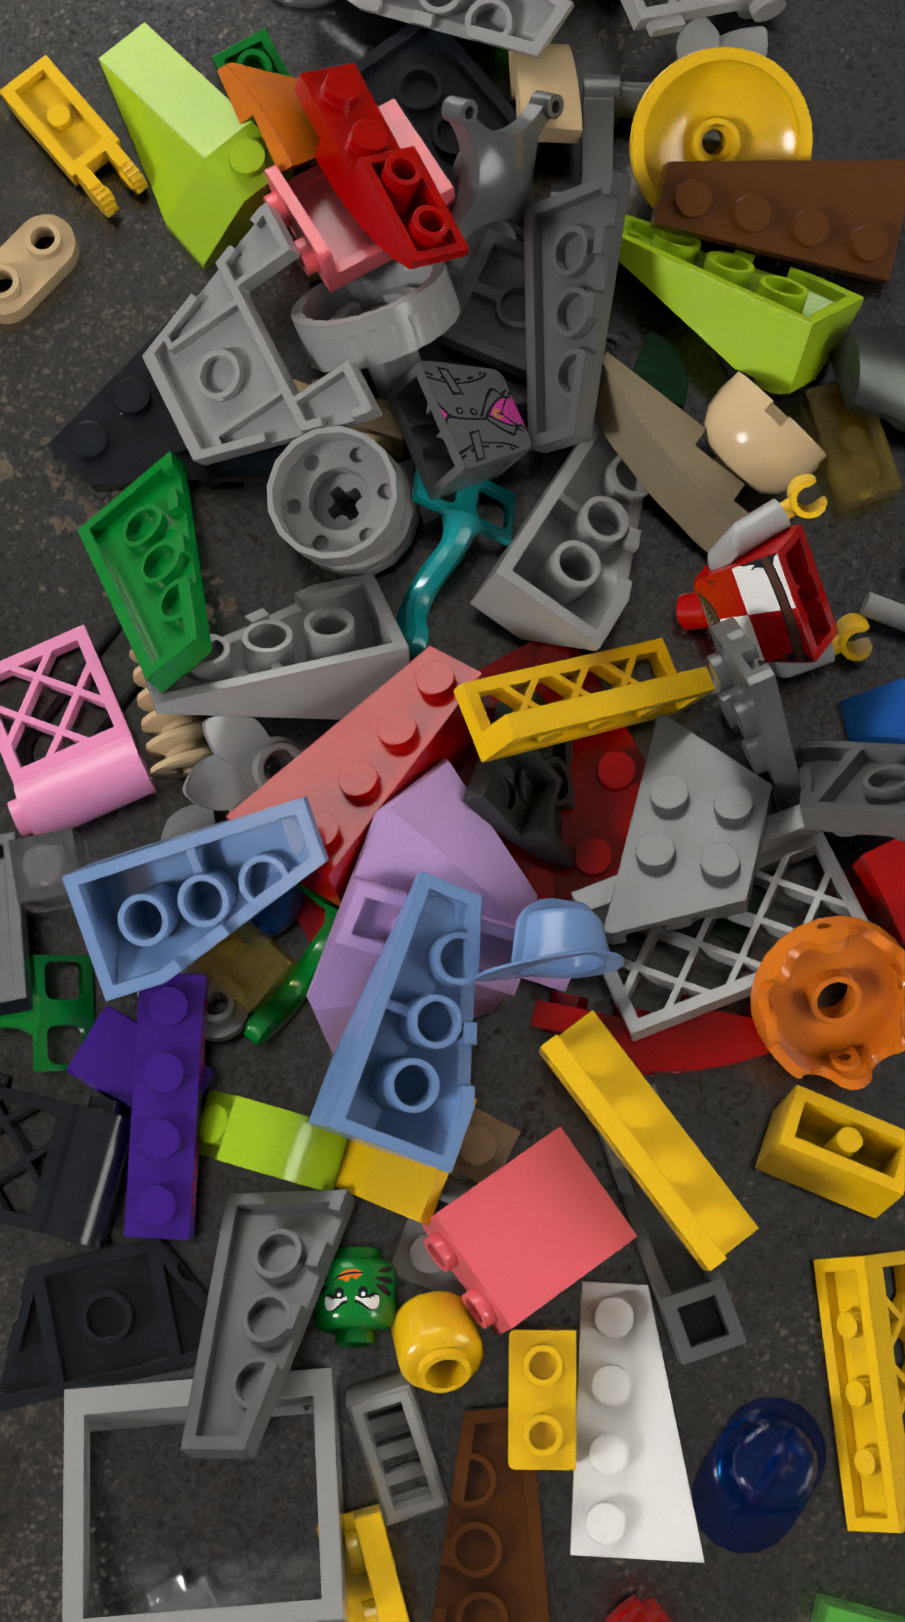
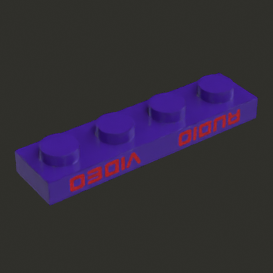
M178 973L166 983L139 991L124 1237L191 1240L194 1238L209 975Z

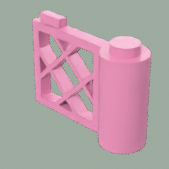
M84 624L0 661V682L12 676L31 682L19 712L0 706V753L14 784L16 799L7 802V805L22 837L33 833L37 841L43 843L157 792L154 780L150 777L149 768L132 735ZM75 648H81L87 663L77 686L48 677L57 656ZM39 665L36 672L28 670L32 667ZM93 679L100 695L88 691ZM43 687L72 696L59 727L30 717ZM83 701L106 708L114 727L92 737H86L71 731ZM2 718L14 722L9 733ZM26 726L54 736L46 757L22 767L16 748ZM66 741L75 743L74 745H71L63 749Z

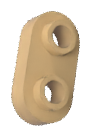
M50 214L34 216L23 223L0 247V280L9 279L13 281L12 286L7 291L0 293L1 324H12L25 319L76 266L79 259V245L72 228L62 218ZM49 236L54 238L53 244L47 249L35 247L37 241L42 237Z

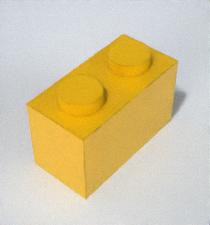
M796 1085L772 1112L755 1168L876 1219L899 1200L905 1192V1130L800 1085Z

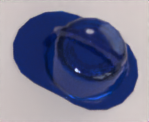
M760 1398L743 1406L728 1422L720 1438L701 1466L693 1486V1508L701 1530L717 1546L734 1553H758L776 1545L792 1528L815 1491L826 1464L825 1438L817 1421L801 1405L783 1398Z

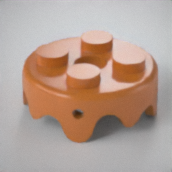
M838 915L818 918L802 924L787 933L764 956L755 973L750 993L751 1015L757 1033L767 1049L791 1075L798 1079H802L807 1074L819 1075L830 1079L841 1088L858 1090L870 1084L872 1071L879 1062L891 1055L905 1051V950L894 937L880 926L857 917ZM836 982L847 984L846 994L839 1003L829 1007L817 1005L818 996L826 986Z

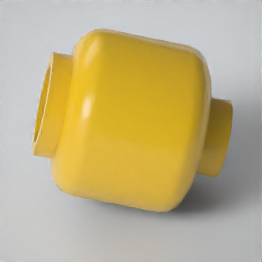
M430 1291L418 1294L406 1301L396 1312L391 1333L400 1372L411 1385L433 1393H447L462 1387L480 1368L484 1350L476 1321L466 1309L461 1296L448 1291Z

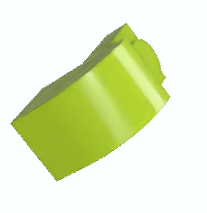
M209 1089L201 1115L199 1154L314 1189L334 1190L348 1139L308 1124L309 1116L237 1095L234 1096Z

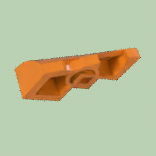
M234 62L225 64L217 70L240 124L255 119L273 162L281 173L307 164H311V166L318 164L314 155L320 139L294 91L297 78Z

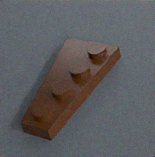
M905 160L668 161L662 168L650 227L882 285L890 281L905 214Z
M508 1406L464 1410L432 1622H551L537 1470H514L508 1465Z

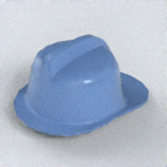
M555 898L539 899L524 908L516 920L511 963L485 970L475 975L476 981L487 982L528 976L555 979L591 977L618 970L624 966L625 958L618 953L610 952L602 921L598 915L592 912L588 905L582 902Z

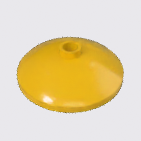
M713 47L690 53L670 64L654 79L645 91L636 109L630 133V160L638 188L650 207L654 209L662 168L668 161L811 160L813 133L809 110L800 89L786 71L774 61L759 53L735 47ZM715 130L720 136V145L716 151L707 153L702 146L703 137L708 131Z

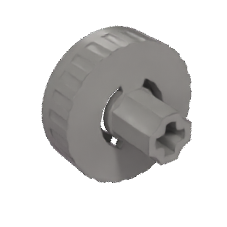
M393 259L332 293L329 292L324 282L319 283L295 303L291 310V318L308 363L312 368L322 372H331L347 360L357 365L359 369L368 368L379 399L388 401L385 394L419 361H422L418 349L436 340L437 337L449 330L457 321L461 310L445 261L410 270Z

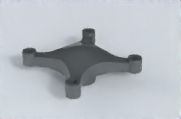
M541 90L535 91L530 97L529 104L515 121L502 129L494 131L486 128L477 119L478 106L474 100L453 95L448 96L444 100L442 116L453 127L460 148L453 166V181L458 194L451 215L465 240L476 229L494 221L505 220L513 229L516 240L524 243L523 208L531 205L538 139L548 120H555L561 115L564 107L561 95ZM462 257L448 261L458 262L462 259Z

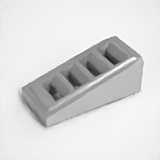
M400 1369L349 1385L346 1388V1407L386 1526L449 1507V1497L415 1386L411 1385L402 1376ZM401 1402V1405L386 1410H382L370 1415L368 1413L369 1411H373L388 1405ZM408 1423L409 1432L377 1442L375 1433ZM417 1450L419 1458L385 1469L384 1460ZM420 1476H426L428 1485L393 1496L390 1486Z

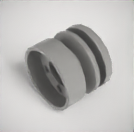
M344 426L315 428L292 440L275 460L267 483L268 513L278 534L294 549L323 570L346 578L371 572L375 575L394 565L412 545L420 522L419 504L411 500L413 483L408 473L366 433ZM351 500L357 502L355 505L359 511L358 516L353 520L347 518L348 512L344 507Z

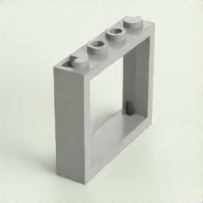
M332 1368L289 1371L271 1416L314 1413L322 1599L90 1618V1432L185 1424L193 1379L64 1390L62 1622H349L338 1385Z

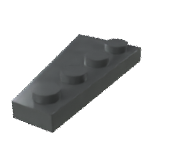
M615 171L523 208L528 434L532 441L530 450L549 453L591 440L631 177Z
M348 1189L226 1194L180 1448L190 1458L255 1459L328 1275L331 1263L357 1200Z

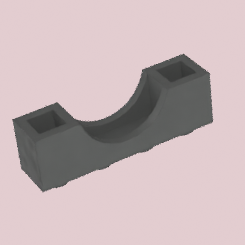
M650 1085L659 1096L656 1085ZM596 1129L628 1223L638 1236L634 1240L676 1360L682 1365H686L747 1343L719 1267H715L712 1271H706L700 1267Z

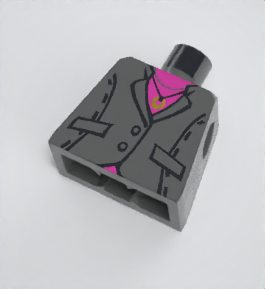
M419 361L385 394L430 500L447 496L500 476L531 449L532 441L528 434L527 403L515 404L503 375L496 369L435 361Z

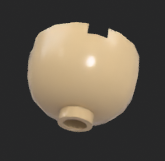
M738 371L719 389L708 405L703 421V427L706 428L704 440L711 452L716 456L713 460L746 486L760 494L782 493L787 491L790 482L796 476L812 474L819 467V463L826 457V453L790 416L787 417L773 404L774 401Z

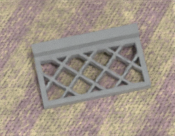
M800 804L772 814L768 818L753 884L768 890L757 915L744 912L724 917V919L750 927V931L739 954L707 943L717 919L706 917L696 939L673 930L666 932L664 925L638 931V933L646 935L647 938L636 961L633 962L625 959L623 967L603 974L632 1042L751 996L755 973L761 962L749 957L760 932L782 938L795 929L767 919L778 893L811 904L803 924L817 919L821 908L843 916L857 917L868 921L823 831L805 830ZM813 855L817 856L825 872L817 891L784 880L790 864ZM776 870L774 876L767 874ZM617 875L571 893L573 901L585 903L592 912L599 916L603 928ZM830 886H832L837 898L827 895ZM658 940L690 951L678 978L646 967ZM700 955L733 967L726 984L709 990L689 982ZM618 971L629 975L625 985H623ZM743 971L752 973L741 978ZM640 979L672 990L665 1008L640 1018L637 1017L630 1000ZM682 995L691 997L680 1002Z

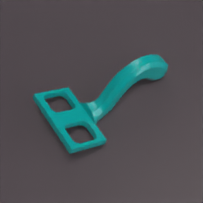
M415 468L411 500L441 514L443 536L437 548L411 582L398 610L396 622L409 647V659H415L427 648L429 641L427 616L430 607L442 585L462 560L473 538L480 533L505 546L511 543L516 493L491 481H486L452 493L451 502L441 498L430 500L419 472ZM478 492H482L502 503L505 510L503 528L482 519L478 515Z

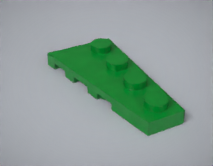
M171 451L77 530L146 680L162 693L183 675L191 672L200 661L212 652L186 466Z

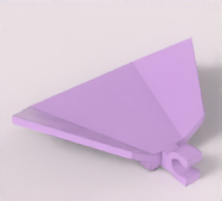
M446 758L442 759L374 813L306 995L333 1055L418 872H426L482 896L479 973L511 963L516 920L524 908L537 901V893L493 827L463 801L467 788ZM521 977L566 992L571 979ZM521 978L487 982L476 981L475 979L473 1018L492 1013L506 994L514 996Z

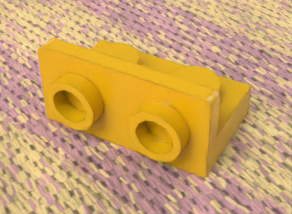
M547 1327V1330L514 1329L509 1333L508 1465L511 1469L576 1470V1329L574 1327Z
M380 1504L344 1513L349 1622H410ZM317 1523L316 1530L319 1538V1526Z

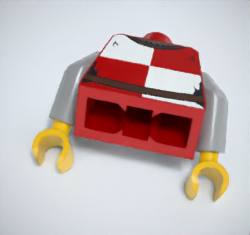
M812 474L796 476L787 488V499L779 503L777 500L772 499L737 520L710 548L707 559L708 564L694 578L695 592L681 594L676 604L678 621L681 627L688 631L709 628L712 625L734 617L746 637H749L755 645L759 658L756 659L759 666L768 663L775 676L780 678H789L833 663L835 655L840 653L849 660L862 661L868 658L873 650V645L868 637L860 638L856 641H847L853 634L863 633L870 628L865 616L859 613H849L835 623L802 524L791 526L789 519L796 515L812 519L819 517L826 509V496L816 499V501L809 505H802L797 502L799 492L817 481L816 477Z

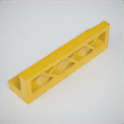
M658 638L464 682L453 691L480 760L484 763L657 719L658 715L670 716L678 714L716 690L707 666L677 673L663 638ZM648 658L655 679L638 682L631 677L635 662ZM587 672H593L613 686L612 689L590 694L582 689V685ZM539 683H543L564 697L562 701L542 706L533 702L531 698L536 685ZM492 695L511 707L513 711L490 724L480 697Z
M593 1010L559 1036L556 1034L540 1046V1055L703 1270L712 1271L727 1259L725 1255L759 1229Z
M905 1250L815 1259L813 1263L847 1531L905 1532V1432L902 1415L905 1411V1361L900 1370L895 1364L893 1347L897 1338H899L903 1343L905 1354ZM893 1266L896 1295L892 1302L886 1296L883 1267Z

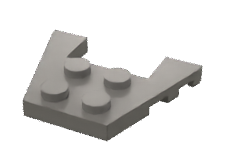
M267 202L260 206L249 219L254 225L238 246L234 248L229 245L215 264L219 270L198 296L190 294L142 356L193 461L205 466L290 443L292 440L315 428L349 427L375 420L383 415L359 367L348 360L299 393L250 297V292L301 257L278 210Z

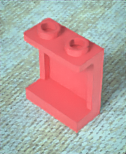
M392 99L379 106V109L400 149L415 146L451 213L456 201L453 185L396 100ZM319 164L287 181L276 165L264 170L271 193L263 197L264 203L267 202L278 210L286 227H289L296 238L294 243L301 254L298 261L305 273L310 276L318 272L330 293L393 260L367 235L352 217L330 185Z
M561 1126L430 1217L431 1222L429 1226L422 1224L424 1231L428 1235L424 1238V1245L429 1255L442 1271L447 1273L452 1270L466 1291L462 1295V1300L469 1314L482 1328L486 1329L490 1326L496 1335H500L518 1325L638 1237Z

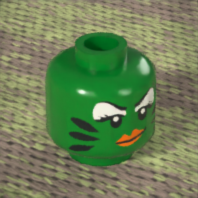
M370 1247L338 1248L312 1312L313 1325L326 1334L335 1335V1346L366 1348L375 1346V1334L390 1330L398 1311L397 1270L393 1264L381 1259V1251Z

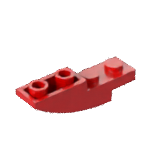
M350 63L300 73L294 91L320 139L314 157L343 205L367 235L389 256L410 270L466 256L469 246L415 146L400 149L356 64Z
M550 992L549 1002L536 999L530 1030L551 1035L557 1034L559 1036L591 1012L587 1010L588 999L560 992ZM682 995L681 1001H684V1000L689 999V998H691V997H688V996H686V995ZM614 1005L612 1015L595 1012L642 1075L694 1074L728 1068L770 1054V1051L757 1033L751 1015V1007H746L745 1016L722 1012L718 1008L632 1042L616 1005ZM634 1008L638 1018L651 1013Z

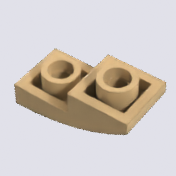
M549 44L540 59L508 50L511 101H516L517 118L525 110L531 95L535 91L541 90L559 94L564 101L563 111L557 119L548 120L541 131L538 142L578 144L583 131L576 67L570 45Z

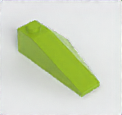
M144 22L98 59L167 228L203 269L206 270L220 258L229 245L235 247L240 243L254 225L249 219L260 206L265 204L263 197L271 193L264 170L275 164L256 124L252 120L240 124L230 100ZM293 170L281 173L286 181L294 177Z
M625 215L618 261L734 369L753 377L754 383L765 391L775 394H790L815 380L829 359L828 353L838 345L861 309L864 300L863 296L814 274L790 267L787 278L774 275L754 267L755 255L735 250L734 254L724 251L706 253L700 251L702 244L699 239L651 228V222Z

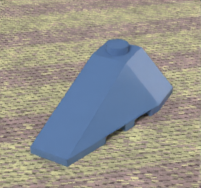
M305 796L90 863L62 876L104 998L106 1001L166 983L326 863L329 858L308 797Z
M420 871L417 873L331 1059L308 1124L368 1147L440 1171L452 1173L474 1111L475 1086L471 1085L472 1045H477V1022H473L475 975L479 974L481 895L426 872Z

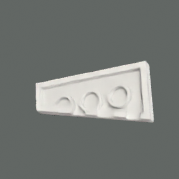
M581 1281L576 1388V1470H573L570 1555L705 1563L649 1287L647 1284Z

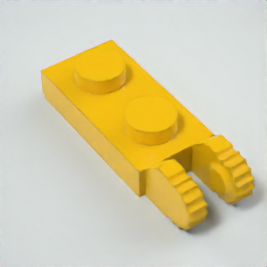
M46 55L0 89V97L5 105L76 187L79 184L91 201L107 218L115 214L119 207L112 192L105 185H102L93 174L107 162L111 163L125 186L135 192L136 195H139L149 187L143 174L123 151L119 138Z

